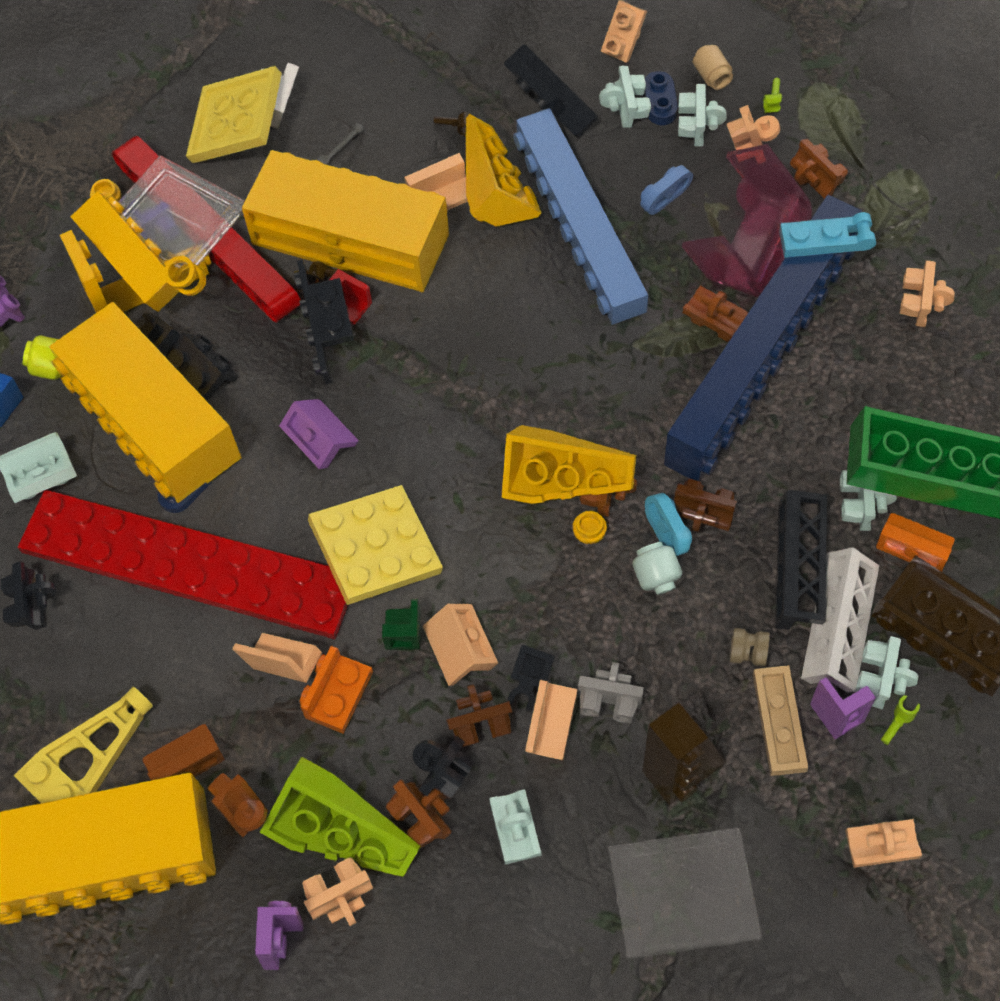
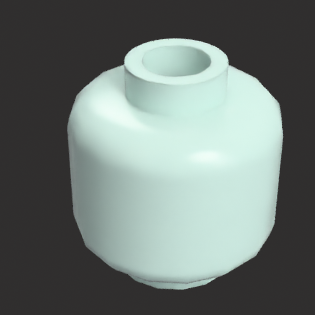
M656 542L636 551L638 556L634 558L632 565L643 590H655L656 595H661L676 588L674 582L681 578L682 569L671 546H663L662 542Z

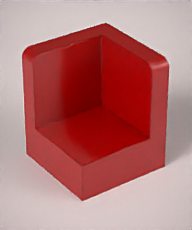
M338 269L329 280L340 278L350 323L354 325L372 304L370 288L367 284Z

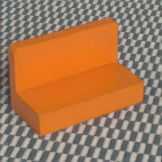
M891 513L875 548L908 562H911L916 555L942 572L955 539L905 517Z

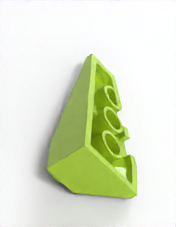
M301 757L288 777L260 831L261 834L293 851L304 853L305 850L323 853L326 859L337 861L338 857L344 859L351 857L361 867L401 877L405 875L420 848L419 844L338 777Z

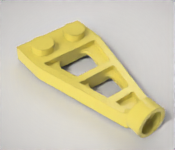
M133 686L118 702L39 750L14 777L40 803L96 792L144 718L143 716L153 705ZM130 706L135 709L133 714L127 710ZM106 723H113L119 729L118 736L106 750L100 751L91 743L90 737ZM77 748H86L93 755V764L83 779L73 781L60 769V760Z

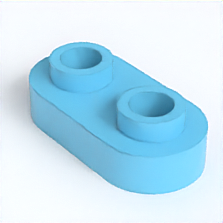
M665 493L648 496L645 500V513L659 541L662 542L663 546H671L676 556L687 553L692 543V535L677 513L674 501Z

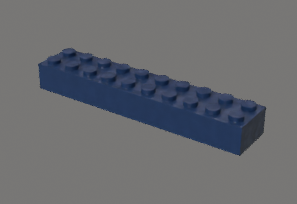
M827 195L810 221L853 217L855 214L861 213L862 210ZM857 232L849 233V236L857 235ZM855 251L785 257L667 433L664 466L696 481H701L705 473L711 475L719 460L716 456L721 449H728L735 436L733 430L737 424L743 425L751 412L749 406L753 399L760 400L767 387L765 381L769 375L774 377L783 362V359H781L785 351L788 353L792 351L798 339L797 332L800 328L804 330L807 328L813 316L812 309L815 305L821 306L828 293L827 286L830 282L836 283L843 270L842 263L845 259L850 261Z

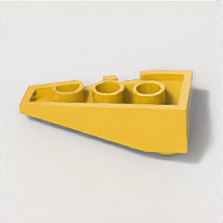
M469 114L466 117V197L471 215L480 222L486 221L495 227L538 218L541 210L535 194L530 186L523 187L518 179L521 172L517 166L512 165L505 157L508 151L491 125Z
M521 425L506 434L502 498L536 504L547 500H564L575 496L599 495L632 490L636 455L556 431Z

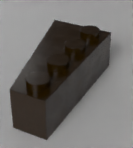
M677 703L648 724L642 772L669 805L677 799L680 802L687 800L697 791L696 785L725 764V761L710 739L680 703Z

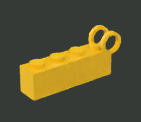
M97 191L70 216L142 301L155 311L159 312L179 292L186 296H194L205 287L206 274L203 269L185 256H175L164 262L159 256L162 250L150 238L145 240L140 235L144 231L143 228L131 216L126 219L122 214L125 208L114 196L111 195L107 198ZM180 262L187 263L181 266L179 269L175 266L177 263ZM189 271L188 277L185 280L181 281V278L184 275V273ZM196 272H198V284L193 289H184L192 284L196 277Z

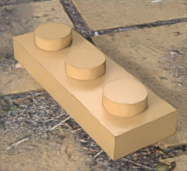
M789 665L754 669L753 679L770 776L807 772L808 763Z

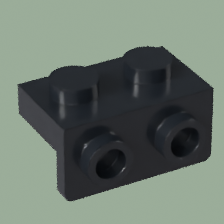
M182 333L165 357L208 402L224 380L235 382L238 375L231 369L232 363L212 349L213 344L209 339L201 334L194 336Z

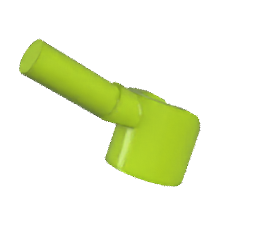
M779 78L773 79L772 93L763 96L765 113L779 112L781 109L782 95L779 92Z
M907 695L902 696L894 709L895 717L892 720L893 722L881 738V741L886 745L890 743L904 723L914 720L920 709L919 703L913 711H908L903 707Z

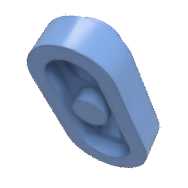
M683 165L671 167L664 174L663 178L654 185H648L643 190L640 206L650 215L657 214L689 187L693 179V173Z

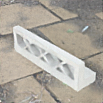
M853 547L826 553L825 622L823 625L812 623L801 676L803 680L810 684L818 683L826 677L831 683L848 693L856 691L879 571L878 564ZM859 566L866 570L863 584L858 574ZM854 595L859 605L857 615L852 605ZM847 627L850 628L853 636L852 646L849 645L846 637ZM841 659L844 660L847 668L846 677L839 674Z

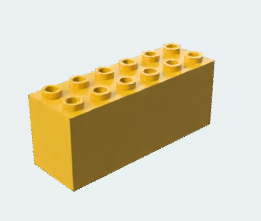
M274 150L270 151L242 206L252 245L313 262L320 261L327 266L342 270H352V273L420 292H424L449 236L446 198L432 191L418 190L406 184L392 183L381 180L376 176H366L352 172L347 168H337L317 160L311 161L296 157L291 153H281Z
M111 302L49 346L55 357L51 362L62 376L60 379L71 394L76 392L80 396L79 401L89 414L94 412L99 417L97 421L108 435L113 433L118 438L116 443L127 456L132 454L135 457L136 461L134 462L145 477L152 476L156 481L154 482L155 487L165 499L171 496L175 498L177 503L181 502L205 482L208 484L242 458L228 423L114 302Z
M191 772L0 812V924L3 925L20 922L23 915L36 913L38 917L55 915L59 913V908L71 905L75 909L93 907L96 905V900L110 897L111 901L127 900L133 897V892L147 890L148 893H160L169 890L170 884L184 882L187 886L205 883L208 876L216 875L205 790Z

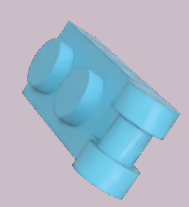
M861 212L853 217L781 223L779 233L784 258L872 249L876 245V238L874 232L870 231L872 227L871 215L867 212ZM857 232V235L849 236V233Z

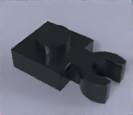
M144 313L142 316L146 319V322L139 330L165 355L178 340L180 334L161 318L157 317L154 319L148 313Z
M523 644L521 645L510 680L519 682V686L514 688L509 694L508 702H510V706L513 705L516 696L524 695L528 699L525 711L530 712L535 704L533 688L538 689L540 680L547 681L555 658L554 655Z

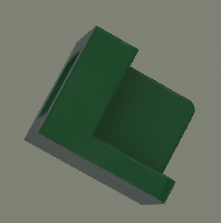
M411 599V609L386 610L385 624H382V639L385 650L420 649L421 611L418 599Z

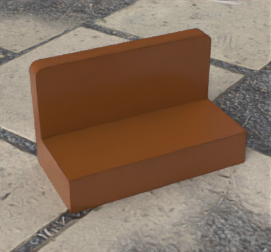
M205 724L143 757V763L149 772L147 774L151 781L190 772L196 777L225 760Z

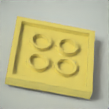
M273 66L203 86L186 157L192 163L267 145L282 76L278 68Z
M402 485L323 509L308 516L309 525L347 605L439 575L442 572L443 566Z

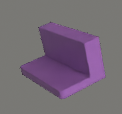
M319 399L294 401L279 425L318 469L328 468L340 448L354 447L358 442V439Z
M825 677L818 682L810 705L833 738L837 739L865 721L876 697L869 687L866 686L842 700Z

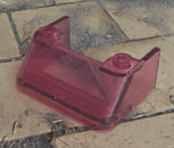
M768 144L730 151L726 155V158L742 177L738 185L736 197L746 212L732 244L724 236L686 241L681 246L709 280L756 297L761 295L785 259L779 233L780 224L810 221L812 215L809 198Z

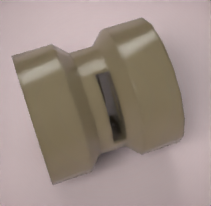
M734 628L730 649V662L741 664L743 661H751L754 666L765 667L770 632L758 631L755 634L747 633L745 629Z

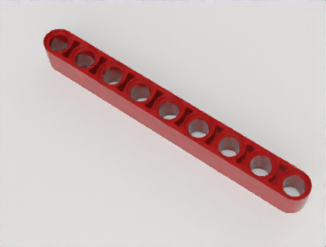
M134 136L111 152L118 167L157 206L165 202L170 207L177 226L199 248L204 247L209 258L273 322L277 323L300 306V297L294 288L139 136Z

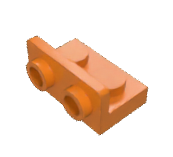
M331 646L327 655L322 654L315 668V674L317 675L312 685H307L304 688L300 697V705L305 719L344 734L373 674V669L370 666L340 655L339 649Z

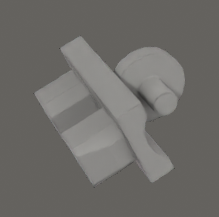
M612 662L610 672L597 669L595 678L580 676L578 683L580 714L599 717L602 702L615 704L613 719L617 722L630 724L633 721L636 710L641 709L644 687L630 685L632 676L618 673L619 663Z

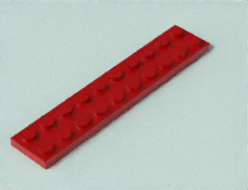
M44 490L18 545L20 552L331 639H336L348 607L330 567L327 565Z

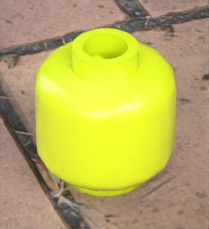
M38 335L33 341H27L22 364L27 366L30 375L50 380H57L61 377L51 362L55 357L49 347L59 339Z

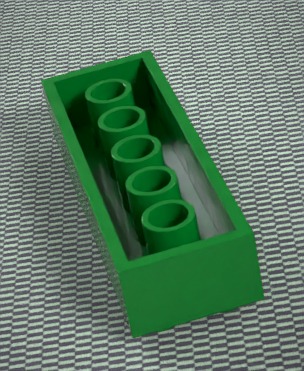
M864 406L850 426L846 485L1000 519V437Z

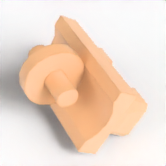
M619 0L601 52L623 62H629L636 41L640 37V30L647 11Z
M748 105L739 108L742 117L727 123L738 156L741 160L756 154L758 161H763L767 159L761 141L767 142L777 137L780 132L779 121L773 116L766 115L760 117L754 123Z
M926 261L923 269L906 268L903 277L902 288L917 290L919 295L903 293L900 314L916 317V326L920 327L926 326L927 314L931 312L932 305H934L935 311L941 312L944 310V306L953 303L955 296L953 289L947 287L944 280L937 281L936 286H934L936 262Z
M913 819L851 827L845 831L853 868L920 859L922 857Z
M349 857L334 866L341 882L327 889L321 874L314 875L302 882L307 898L304 904L313 920L327 913L331 923L345 917L349 926L356 924L352 913L365 907L360 895L374 888L366 871H361L355 861Z

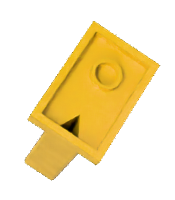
M72 230L60 234L96 313L111 302H114L123 312L144 303L123 278L100 288L98 283L104 280L96 263L89 265L86 260L92 256L84 239L77 242ZM198 246L167 258L170 260L175 256H185L202 268L206 276L209 275L206 266L212 264L205 248L199 249ZM180 262L177 263L175 266L179 269L181 266L187 263ZM189 271L184 273V275L181 278V281L185 280L188 277ZM196 272L194 281L199 279L198 272Z

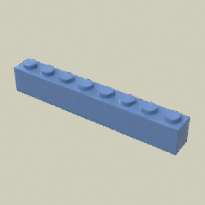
M549 108L517 119V133L513 134L515 145L519 151L523 150L525 153L527 169L530 173H535L540 194L542 196L546 195L548 198L550 214L553 219L558 218L564 241L570 242L572 245L574 261L577 266L582 265L585 271V282L589 290H595L598 296L596 298L597 305L601 314H607L613 325L646 313L648 293L552 111Z

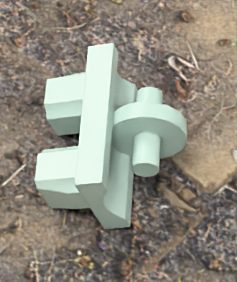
M619 66L620 78L615 83L606 84V88L599 94V100L602 106L610 108L611 111L619 110L622 127L631 128L634 119L648 118L651 105L649 98H635L634 96L644 95V75H630L628 66Z
M696 84V93H679L678 113L694 114V116H679L678 137L694 138V146H703L705 125L709 126L710 130H716L718 125L726 121V110L718 105L716 101L709 102V105L705 107V84Z
M842 470L840 475L841 492H858V499H843L841 507L842 521L860 523V531H870L871 520L875 519L876 516L875 505L877 506L878 513L888 512L887 505L894 503L897 497L896 495L846 485L847 470Z
M890 636L887 643L868 640L864 647L862 662L879 666V672L877 675L861 671L855 692L868 686L876 697L872 707L883 709L885 700L890 698L893 684H895L894 693L897 695H905L906 687L917 685L919 675L909 669L910 660L900 659L899 667H896L901 643L900 638Z
M525 789L509 795L489 798L505 865L541 856Z

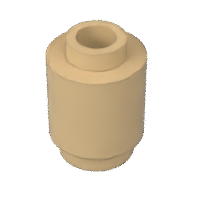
M705 45L698 49L693 59V65L705 83L715 90L726 87L733 79L732 67L718 46Z

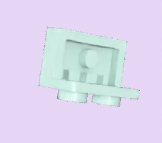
M57 432L0 455V470L14 503L31 499L38 493L53 486L63 485L69 479L77 476L71 459Z

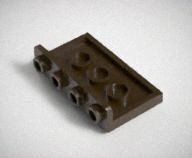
M915 555L883 599H880L876 604L871 616L876 619L883 629L890 632L894 631L905 638L906 642L913 649L919 652H926L936 659L939 666L944 670L955 672L966 679L974 690L980 693H987L993 697L1000 687V610Z

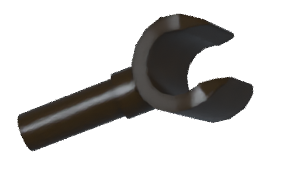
M462 112L458 115V118L434 116L433 122L434 124L457 126L458 134L466 136V117L469 113Z
M315 261L308 270L310 283L323 282L325 276L332 277L338 269L327 268L323 262ZM339 269L352 276V270Z

